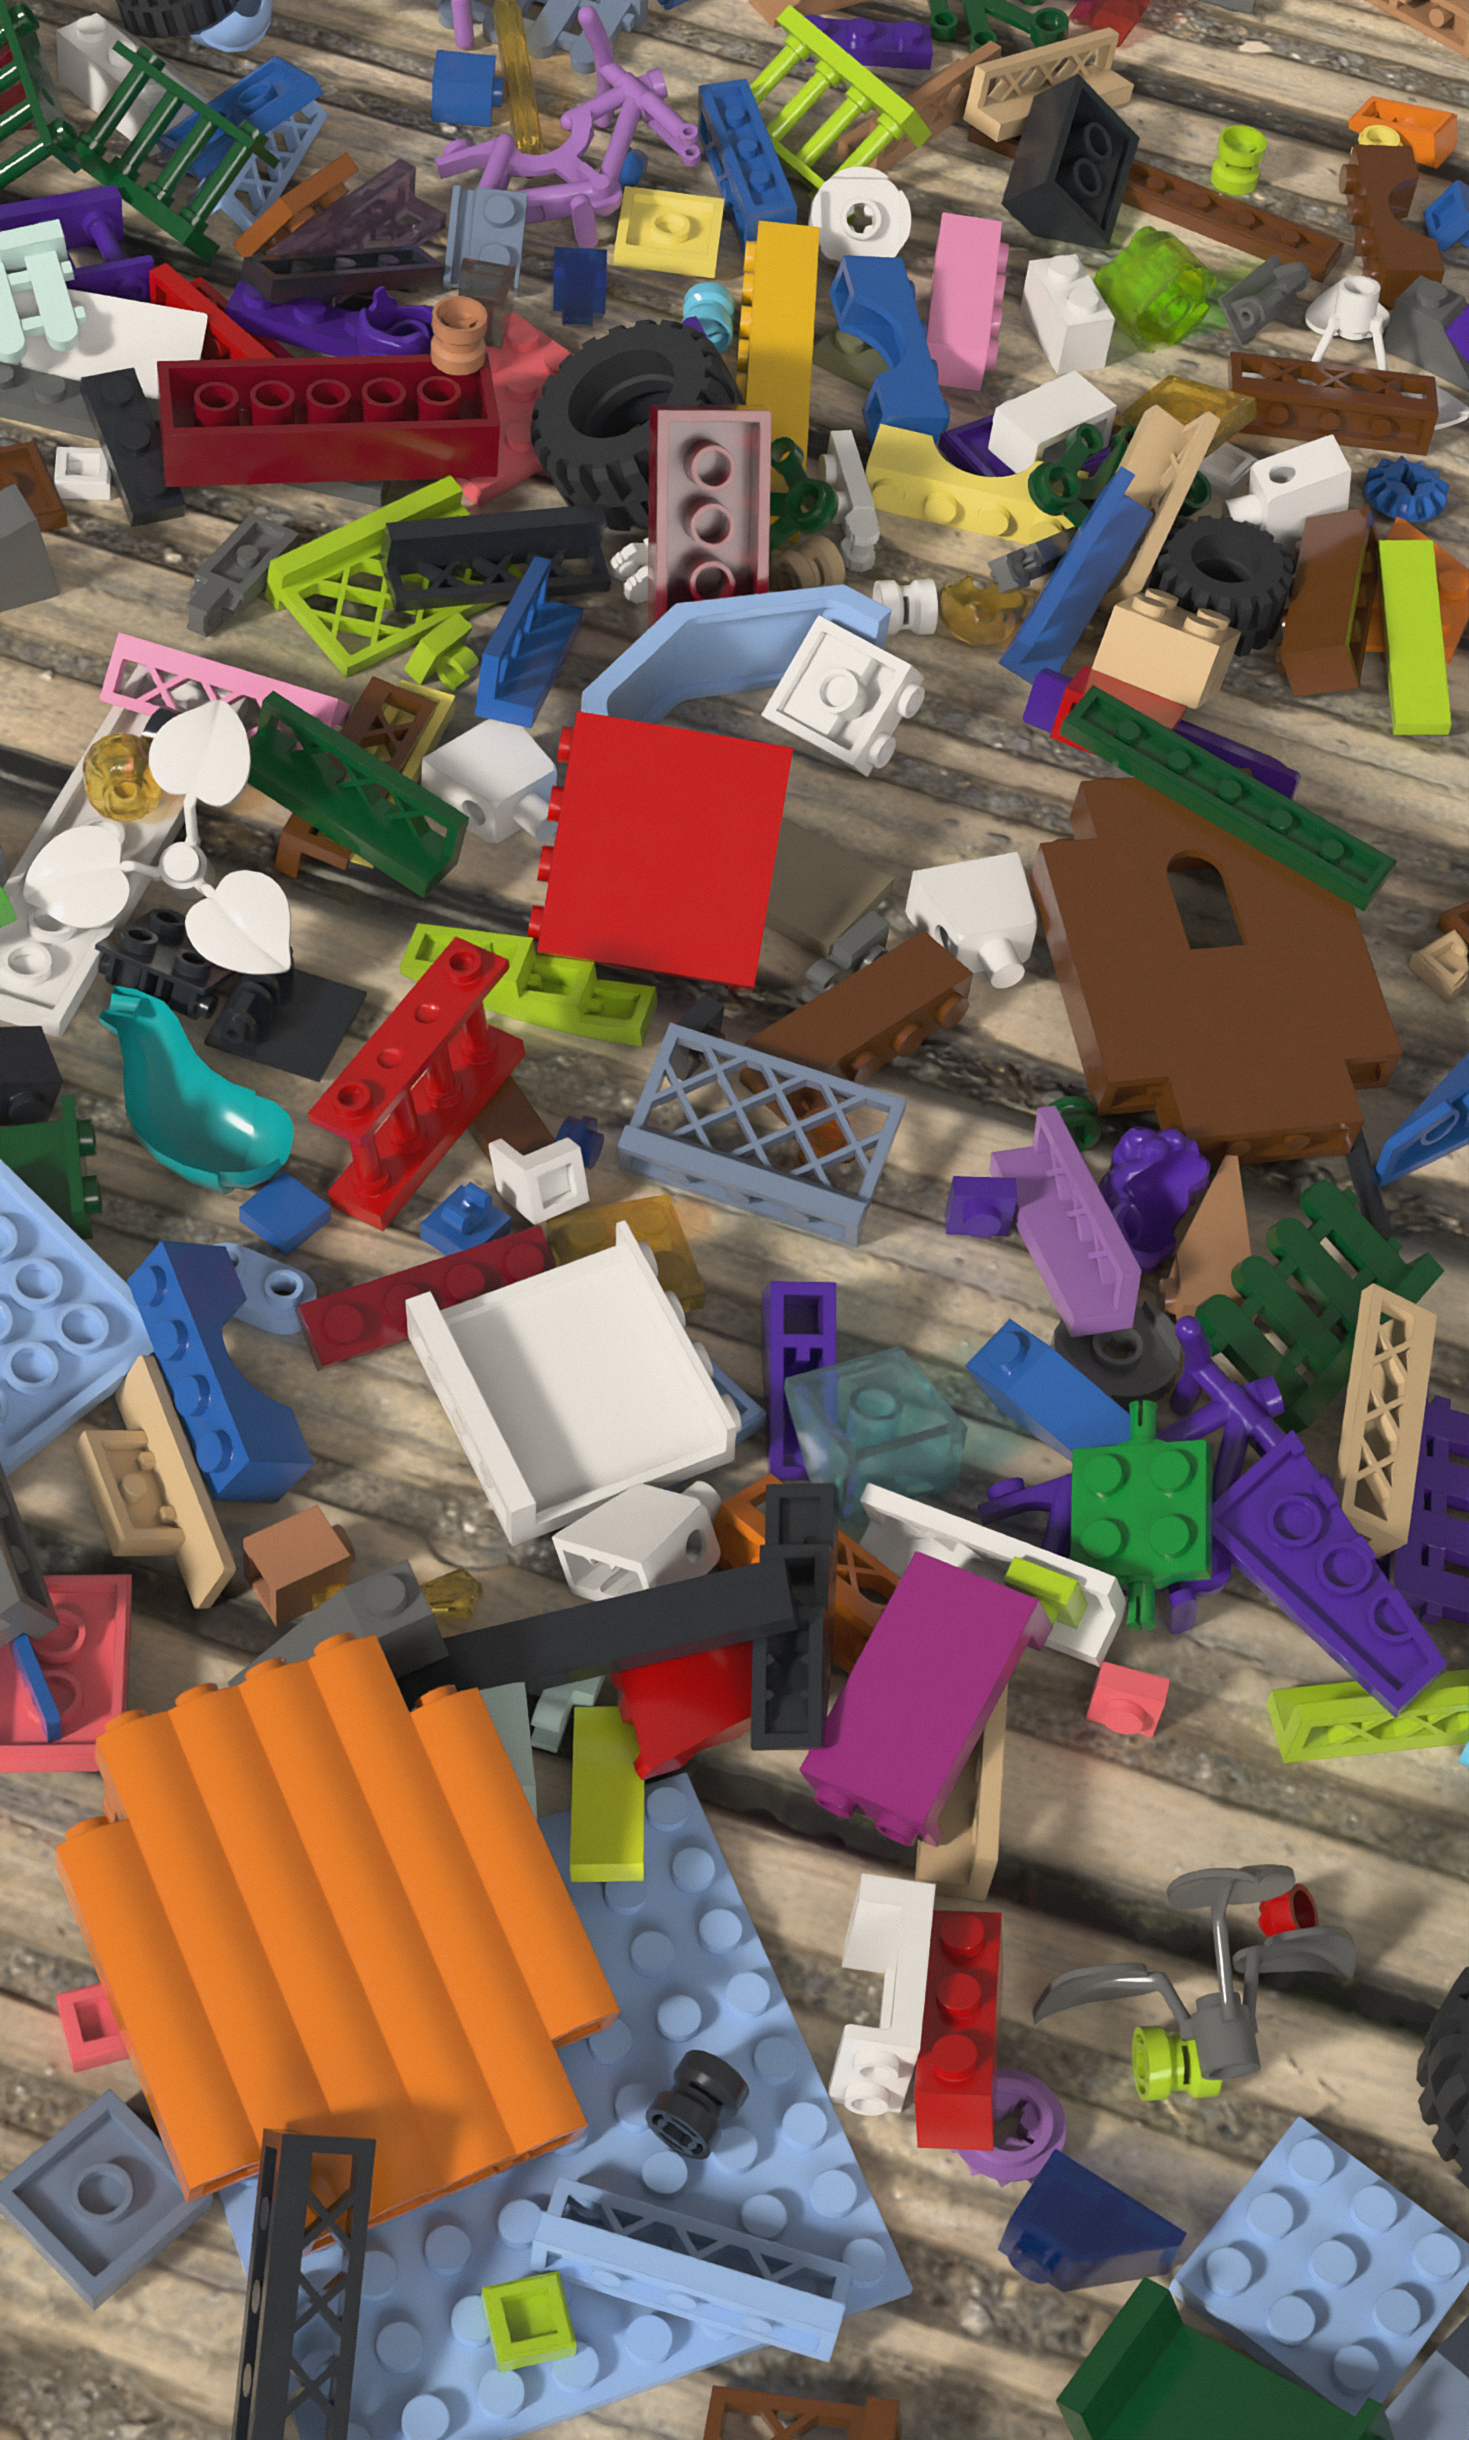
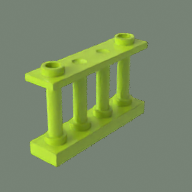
M790 4L776 18L788 35L783 41L785 47L750 84V88L758 106L799 60L804 63L810 57L817 63L814 66L816 73L766 126L780 164L811 190L807 195L811 202L825 181L810 168L861 113L867 115L872 109L879 115L876 119L879 125L832 176L846 168L868 167L893 139L898 142L904 136L919 149L932 135L929 128L912 106ZM840 83L848 89L845 93L847 99L796 155L780 143L785 135L830 86L834 89ZM853 213L852 216L846 217L847 222L850 224L856 215Z

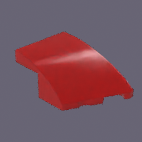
M753 1640L609 1674L612 1683L618 1691L619 1700L617 1704L622 1723L634 1725L641 1752L633 1764L641 1780L682 1768L698 1751L741 1738L751 1728Z

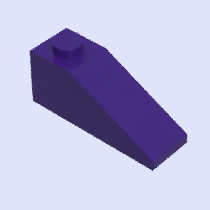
M770 1281L762 1291V1373L764 1409L767 1413L765 1427L768 1474L771 1473L780 1481H836V1282Z

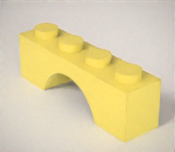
M880 424L865 472L875 504L874 509L1026 545L1075 527L1064 515L1051 516L1042 512L1030 497L1028 491L1029 475L1033 469L1044 462L1036 460L1026 470L1011 476H978L962 471L947 462L938 452L933 436ZM1079 470L1077 475L1079 478L1088 479L1089 472Z

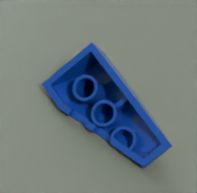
M1469 1052L1385 1141L1375 1168L1380 1188L1469 1144Z

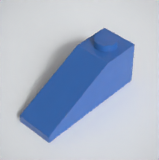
M1011 1319L965 1365L999 1411L1071 1462L1073 1449L1115 1446L1130 1440V1414L1051 1346Z

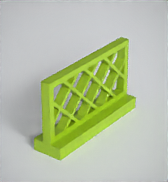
M451 475L271 560L265 590V598L275 610L279 612L287 608L345 678L418 643L456 611L466 619L498 603L402 611L403 613L416 615L415 624L405 629L380 624L383 608L394 611L390 594L386 593L387 584L379 561L386 523L471 515L461 504L463 489ZM515 564L511 565L507 572L521 580L524 577ZM465 569L464 578L455 577L467 585L483 584V582L470 580L472 569ZM359 572L382 576L381 591L347 585L348 579ZM420 574L400 575L402 581L422 585L421 590H427L434 583ZM314 594L337 598L335 614L311 609L304 599ZM344 600L377 607L375 622L342 616ZM342 631L371 637L370 646L350 655L336 639L337 633Z

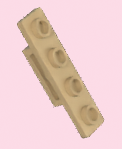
M140 1355L115 1392V1400L127 1430H84L74 1445V1449L113 1555L175 1556L194 1608L208 1609L235 1573L236 1566L233 1550L225 1540L213 1509L212 1497L209 1490L204 1486L192 1455L191 1443L183 1432L171 1401L170 1389L162 1378L155 1357Z

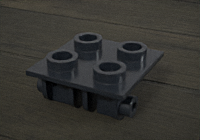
M154 908L96 943L95 949L104 953L100 960L98 971L106 975L107 983L113 986L136 989L150 996H153L155 993L154 997L164 1001L166 1005L169 1003L171 1010L193 1020H198L200 1017L210 1019L214 1015L219 998L211 994L212 990L238 973L218 966L203 957L192 945L188 937L185 925L186 917L173 910Z
M290 946L291 968L288 972L270 975L242 974L204 1040V1045L320 1083L366 999L367 992L295 969L292 956L293 949Z

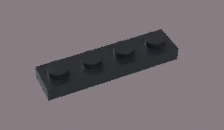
M403 245L244 257L241 278L258 290L263 299L273 303L286 304L291 302L292 298L302 297L331 300L335 295L350 293L370 297L373 296L374 291L380 286H384L386 290L416 293L423 287L442 286L445 266L419 246Z

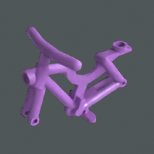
M588 5L583 6L579 10L578 21L593 50L597 91L596 97L566 111L561 116L560 124L565 131L571 132L568 140L561 147L550 153L530 155L521 153L516 147L513 137L509 134H501L497 139L472 146L468 140L457 139L446 145L442 157L435 159L441 179L475 168H485L479 188L507 190L511 177L545 176L557 173L567 183L517 191L528 193L525 225L572 218L576 241L580 249L585 251L593 249L598 243L594 214L601 217L609 216L622 203L623 194L618 179L640 116L642 121L681 157L684 165L692 167L698 165L701 161L700 148L696 145L699 139L698 128L694 124L687 123L663 100L668 97V92L659 67L646 71L645 75L639 77L626 72L614 60L611 41L597 11ZM621 108L598 174L591 166L579 158L588 150L594 137L593 121L598 127L607 128L613 121L614 111Z

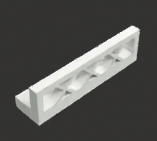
M867 1484L859 1501L871 1521L859 1545L900 1578H902L915 1552L919 1551L1005 1586L1003 1579L1014 1556L1078 1580L1088 1603L1078 1628L1075 1629L1056 1621L1044 1646L1101 1667L1102 1661L1109 1650L1128 1607L1116 1577L876 1485Z

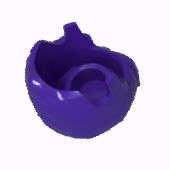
M380 286L373 293V303L368 309L362 308L358 316L356 341L358 343L359 355L430 354L431 341L435 335L432 329V311L434 307L428 305L398 306L395 298L388 295L384 286Z

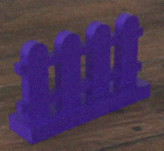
M1428 1382L1408 1542L1376 1559V1563L1392 1587L1400 1591L1410 1608L1420 1610L1419 1621L1436 1625L1444 1617L1469 1624V1578L1444 1571V1561L1469 1568V1522L1446 1516V1507L1469 1513V1468L1448 1462L1449 1453L1469 1459V1414L1450 1409L1451 1399L1435 1395L1429 1403Z

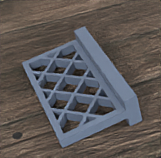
M670 1022L630 1125H625L618 1142L619 1169L857 1248L865 1227V1217L905 1112L907 1099ZM681 1045L703 1052L711 1069L679 1082L670 1063L677 1046ZM716 1057L727 1060V1062L719 1064ZM746 1067L761 1071L770 1088L739 1102L726 1076ZM666 1076L671 1087L660 1091ZM776 1077L786 1079L787 1081L779 1084ZM717 1080L730 1106L698 1120L686 1094ZM805 1086L821 1091L829 1108L798 1121L785 1095ZM835 1096H838V1097H841V1098H844V1099H847V1100H845V1101H843V1102H841V1103H838L837 1100H836V1098H835ZM675 1098L678 1099L690 1123L670 1133L646 1126L653 1108ZM776 1100L789 1126L757 1139L745 1113ZM863 1106L888 1113L882 1131L859 1141L845 1117V1114ZM736 1117L749 1144L729 1153L712 1148L704 1131ZM835 1119L848 1146L817 1159L804 1133ZM696 1135L699 1143L687 1139ZM795 1137L808 1164L788 1173L772 1168L764 1150ZM876 1147L869 1163L864 1152ZM755 1155L759 1163L747 1160L746 1158ZM855 1156L865 1175L858 1196L832 1188L824 1170ZM815 1175L819 1183L805 1178Z

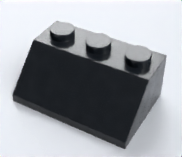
M1076 74L1034 96L1001 204L1033 236L1097 249L1108 247L1140 137L1079 74Z

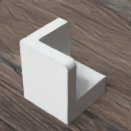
M568 1137L525 1156L521 1155L501 1138L488 1144L498 1195L534 1225L590 1201L581 1148Z

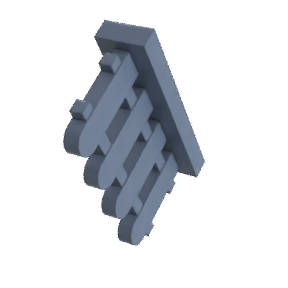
M434 0L435 6L439 9L440 24L447 29L454 30L451 0ZM470 0L472 19L482 22L483 37L487 42L503 44L511 38L513 33L525 36L527 53L536 59L549 58L557 48L564 49L570 52V65L572 69L580 74H589L596 71L593 50L584 31L582 30L579 36L568 32L583 6H592L597 11L612 45L621 30L631 32L633 27L641 29L648 18V0H535L546 4L535 21L524 18L534 0H495L492 6L480 3L481 0ZM612 47L613 57L615 58V48Z

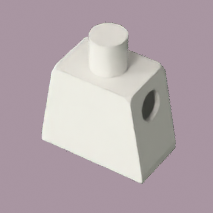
M1334 435L1322 437L1255 462L1250 467L1249 495L1224 500L1222 502V516L1233 517L1234 521L1241 523L1244 520L1253 523L1259 531L1266 530L1274 536V543H1281L1288 552L1295 551L1296 542L1302 540L1307 517L1348 510L1352 470Z
M488 719L422 758L421 786L469 817L467 830L484 841L499 843L522 828L539 842L548 840L556 833L558 823L548 822L547 816L552 786H556L557 770L555 764L523 726Z
M1018 852L913 871L905 912L918 932L922 930L927 932L972 973L985 971L995 988H1007L1019 982L1025 973L1022 963L1027 961L1031 955L1037 930V916Z
M703 1481L695 1482L681 1494L646 1484L635 1485L552 1536L571 1594L593 1601H600L706 1575L719 1562L721 1554L711 1522L716 1518L722 1504L718 1493L713 1487Z

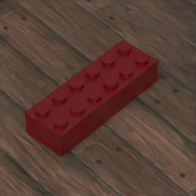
M488 353L485 355L483 366L477 372L459 376L447 374L437 369L432 363L430 354L157 361L158 411L165 487L443 479L449 475L452 478L470 479L476 477H497L500 421Z

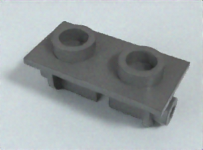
M1274 254L1217 299L1239 345L1245 343L1298 299L1296 293L1308 286L1311 271L1305 263L1289 262L1282 265L1278 255Z

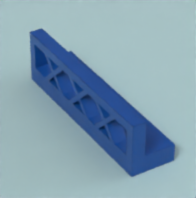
M747 79L698 86L699 139L721 197L725 199L726 210L745 257L746 241H756L759 221L794 223L797 221V204Z
M1122 466L1098 495L998 662L1031 685H1033L1036 675L1043 668L1060 672L1153 515L1151 511L1124 494L1135 474Z
M534 557L482 654L475 716L532 728L581 629L584 608L546 600L551 559Z

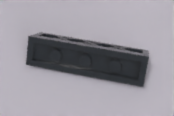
M602 504L386 523L379 557L395 612L511 601L522 580L507 572V570L514 564H527L530 566L535 556L551 559L546 597L607 592L612 582L600 546L607 523ZM587 558L592 574L575 575L560 565L567 559ZM461 569H474L486 576L487 579L483 584L467 585L455 578L454 575ZM420 574L434 583L427 590L405 592L400 575Z
M263 2128L231 2440H283L285 2419L309 2396L327 2417L324 2440H347L376 2148L375 2139L315 2135L296 2130ZM312 2152L353 2155L350 2187L326 2209L309 2188ZM308 2205L317 2218L305 2228ZM347 2210L344 2232L335 2220ZM327 2229L343 2249L342 2268L329 2283L317 2292L300 2271L302 2251ZM300 2289L309 2301L296 2312L298 2290ZM339 2293L336 2316L327 2303ZM316 2313H319L335 2333L333 2355L308 2376L292 2356L294 2334ZM291 2372L300 2385L288 2395ZM330 2378L329 2398L327 2400L319 2390V2387Z

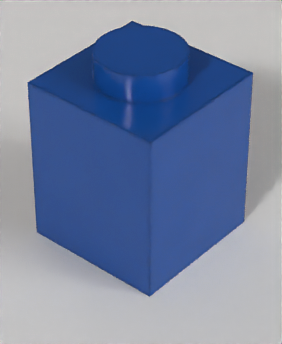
M437 50L432 83L431 121L490 127L493 107L502 108L504 77L495 76V55Z

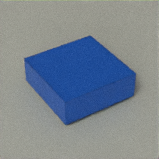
M285 1171L239 1207V1221L284 1256L289 1255L331 1220V1206Z

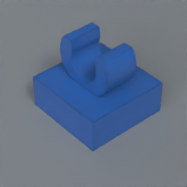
M1457 179L1423 212L1428 235L1430 238L1437 240L1438 247L1443 252L1450 248L1457 240L1469 248V186Z
M469 1182L466 1186L461 1184L421 1222L420 1238L448 1256L507 1236L511 1229V1216L492 1205V1195L474 1183Z

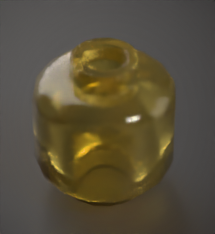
M129 733L107 735L92 744L84 756L82 774L85 790L90 805L100 816L113 822L129 823L145 818L155 811L161 802L164 790L157 784L149 766L151 745L145 739Z

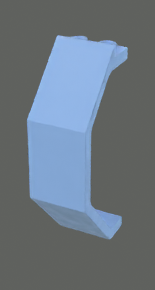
M844 584L676 603L582 692L581 712L658 724L677 704L685 700L774 688L779 685L818 615L885 650L891 609Z

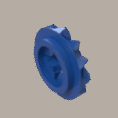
M1401 455L1396 462L1382 458L1377 467L1369 468L1364 483L1365 496L1374 508L1386 516L1394 519L1400 517L1407 522L1427 521L1438 516L1444 510L1447 503L1449 484L1440 480V470L1424 468L1423 460L1411 463ZM1406 485H1408L1410 489L1415 490L1413 495H1411L1410 490L1407 489Z

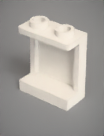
M861 1874L844 1940L842 1967L884 1973L885 1975L879 2028L854 2024L845 2025L829 2083L828 2096L832 2103L844 2104L848 2110L854 2113L873 2116L884 2114L887 2111L901 2112L920 2051L936 1884Z

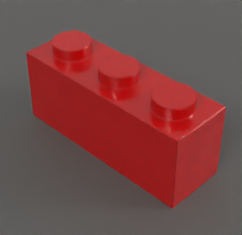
M933 1910L921 2044L916 2061L914 2088L918 2148L994 2151L1004 1969L1002 1912Z

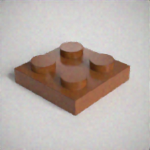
M344 153L280 197L233 243V246L243 259L244 257L254 256L262 249L267 255H272L293 238L288 231H291L292 234L296 231H299L301 234L325 216L324 212L320 209L321 206L326 211L345 197L350 191L344 184L359 168L348 153Z

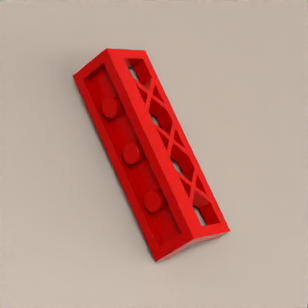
M167 263L149 270L150 304L207 314L208 319L201 357L204 360L295 358L274 339L246 332L225 314V307L228 300L202 277L188 282Z

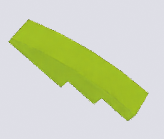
M417 923L399 966L401 975L418 982L454 937L457 936L509 960V970L483 1000L485 1009L522 1022L580 1037L638 1047L643 1046L658 1004L655 986L597 979L595 962L536 955L534 939L532 937Z

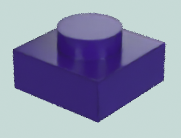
M953 1176L944 1214L946 1234L970 1235L976 1238L1008 1236L1018 1199L1016 1178Z

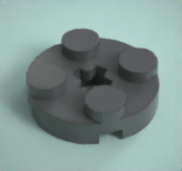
M1145 1300L1142 1307L1136 1305L1133 1328L1071 1338L1062 1318H1060L1050 1344L1056 1352L1125 1411H1130L1129 1404L1131 1402L1139 1401L1143 1407L1142 1400L1156 1403L1163 1398L1173 1387L1181 1356V1344L1175 1334V1325L1161 1309ZM1111 1343L1116 1350L1126 1348L1129 1351L1126 1359H1114L1104 1353V1344Z

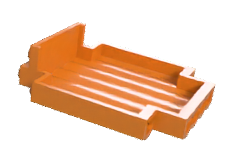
M345 1632L319 1643L313 1650L315 1656L307 1660L288 1664L284 1657L269 1659L249 1669L245 1673L246 1681L239 1685L218 1689L216 1683L201 1684L180 1694L175 1699L176 1707L168 1711L148 1715L146 1709L139 1708L124 1712L109 1720L104 1726L106 1732L96 1737L94 1754L95 1761L105 1783L103 1810L106 1816H97L84 1820L65 1832L67 1841L56 1846L55 1867L186 2203L188 2204L258 2175L263 2128L296 2130L315 2135L371 2138L376 2140L367 2229L369 2230L578 2141L586 2130L588 2123L556 2050L611 2028L620 2013V2009L478 1687L460 1692L457 1691L454 1685L436 1688L417 1699L415 1702L417 1709L409 1712L376 1634L356 1639L354 1633ZM312 2152L309 2188L326 2209L349 2189L353 2155ZM308 2205L305 2228L317 2218ZM347 2210L335 2220L344 2232ZM325 2229L303 2249L302 2258L337 2242Z

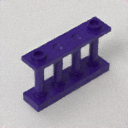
M116 184L0 205V232L59 219L64 234L68 261L71 263L75 279L65 282L67 289L150 303L149 270L154 268V260L151 255L126 258L118 240H124L122 196ZM97 244L105 263L76 268L68 250Z

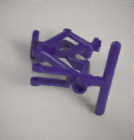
M1188 1315L1178 1319L1175 1325V1334L1185 1353L1183 1373L1169 1400L1170 1409L1173 1413L1179 1416H1187L1157 1432V1438L1165 1442L1199 1440L1225 1425L1212 1476L1213 1503L1240 1478L1248 1443L1262 1458L1286 1436L1285 1432L1271 1418L1284 1413V1404L1279 1388L1271 1375L1244 1385H1240L1237 1381H1231L1211 1359V1344L1201 1323L1197 1318ZM1204 1390L1212 1398L1211 1403L1189 1414L1194 1409ZM1311 1462L1320 1478L1324 1477L1333 1490L1334 1484L1331 1477L1321 1473ZM1072 1473L1029 1488L1026 1487L1023 1478H1010L996 1483L986 1491L988 1502L978 1505V1515L982 1526L1026 1511L1050 1512L1041 1549L1067 1559L1069 1558L1071 1550ZM1213 1544L1212 1579L1177 1581L1164 1588L1155 1590V1593L1165 1592L1167 1597L1165 1621L1171 1634H1179L1195 1626L1198 1608L1196 1596L1209 1597L1219 1593L1227 1586L1231 1576V1562ZM1121 1589L1124 1597H1128V1591Z

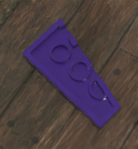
M1291 1430L1212 1503V1544L1391 1715L1397 1718L1445 1672L1447 1663L1400 1591L1392 1587L1376 1563L1377 1556L1363 1535L1357 1534L1340 1508L1338 1497L1324 1477L1320 1478L1305 1455V1447L1295 1432Z

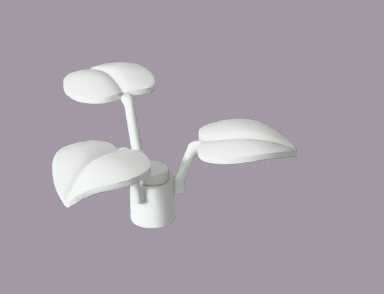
M1349 275L1323 292L1312 302L1306 311L1305 323L1313 331L1323 336L1311 361H1322L1333 336L1340 335L1350 340L1373 337L1378 370L1388 371L1382 333L1387 330L1391 317L1388 311L1378 302L1380 285L1377 281L1365 276ZM1242 372L1243 377L1265 379L1260 374ZM1297 379L1302 384L1317 385L1311 380ZM1436 386L1439 415L1434 430L1446 428L1466 420L1469 417V407ZM1399 392L1405 397L1422 399V394Z
M213 700L179 714L168 721L155 735L149 751V766L157 784L169 794L186 795L184 800L187 833L185 842H177L170 845L162 853L159 865L151 866L134 860L121 861V842L111 830L88 825L74 827L56 836L39 852L27 873L23 896L28 904L44 911L63 924L75 928L90 929L111 923L126 908L131 895V886L124 873L134 872L148 876L153 881L164 880L172 892L182 899L196 900L204 896L207 897L192 906L186 915L185 921L188 937L192 945L203 957L218 966L240 973L252 975L285 973L291 968V912L285 893L272 878L263 873L249 870L228 874L221 880L215 890L213 887L215 882L214 867L199 848L201 839L198 836L196 817L197 798L214 807H224L231 804L245 788L251 768L250 745L242 721L227 702Z

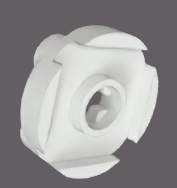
M850 167L839 171L819 188L810 204L808 226L820 227L818 256L823 262L834 265L839 269L844 255L895 257L908 239L911 228L910 206L902 190L898 191L896 186L887 180L889 178L887 175L874 168ZM854 207L862 208L863 215L872 218V225L866 226L863 234L856 233L854 227L847 223L846 217L852 216Z

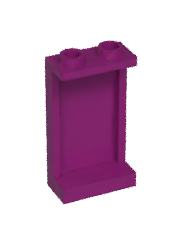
M916 1551L826 1718L824 1750H809L799 1769L815 1791L813 1800L825 1810L845 1819H851L855 1811L875 1820L874 1827L880 1833L902 1845L912 1846L915 1840L918 1839L938 1847L944 1835L937 1824L938 1816L1026 1646L1041 1651L1053 1629L1040 1601Z

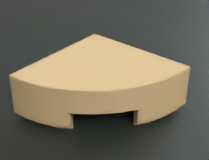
M1453 930L1414 952L1408 967L1449 1004L1462 992L1468 977L1467 945L1462 937Z

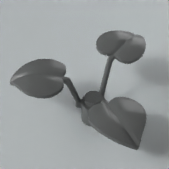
M1261 1864L1244 1866L1239 1869L1208 1868L1189 1872L1179 1876L1170 1883L1167 1888L1168 1901L1174 1909L1179 1910L1211 1906L1219 1992L1207 1994L1196 1999L1197 2012L1190 2016L1164 1972H1147V1966L1143 1963H1119L1084 1967L1066 1972L1053 1979L1047 1985L1032 2011L1034 2025L1051 2014L1090 2002L1140 1996L1158 1991L1164 1997L1179 2023L1181 2040H1195L1201 2077L1203 2079L1227 2080L1247 2076L1261 2069L1255 2034L1258 2033L1255 2013L1259 1973L1320 1971L1351 1980L1356 1966L1355 1943L1351 1934L1344 1928L1319 1926L1278 1933L1267 1938L1264 1944L1251 1946L1236 1952L1232 1958L1234 1969L1237 1972L1245 1973L1241 2004L1240 1994L1234 1992L1226 1922L1227 1905L1262 1902L1284 1895L1295 1885L1294 1871L1285 1865Z

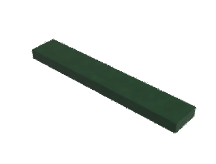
M1094 685L1091 686L1063 720L1059 734L1363 912L1391 876L1397 861Z

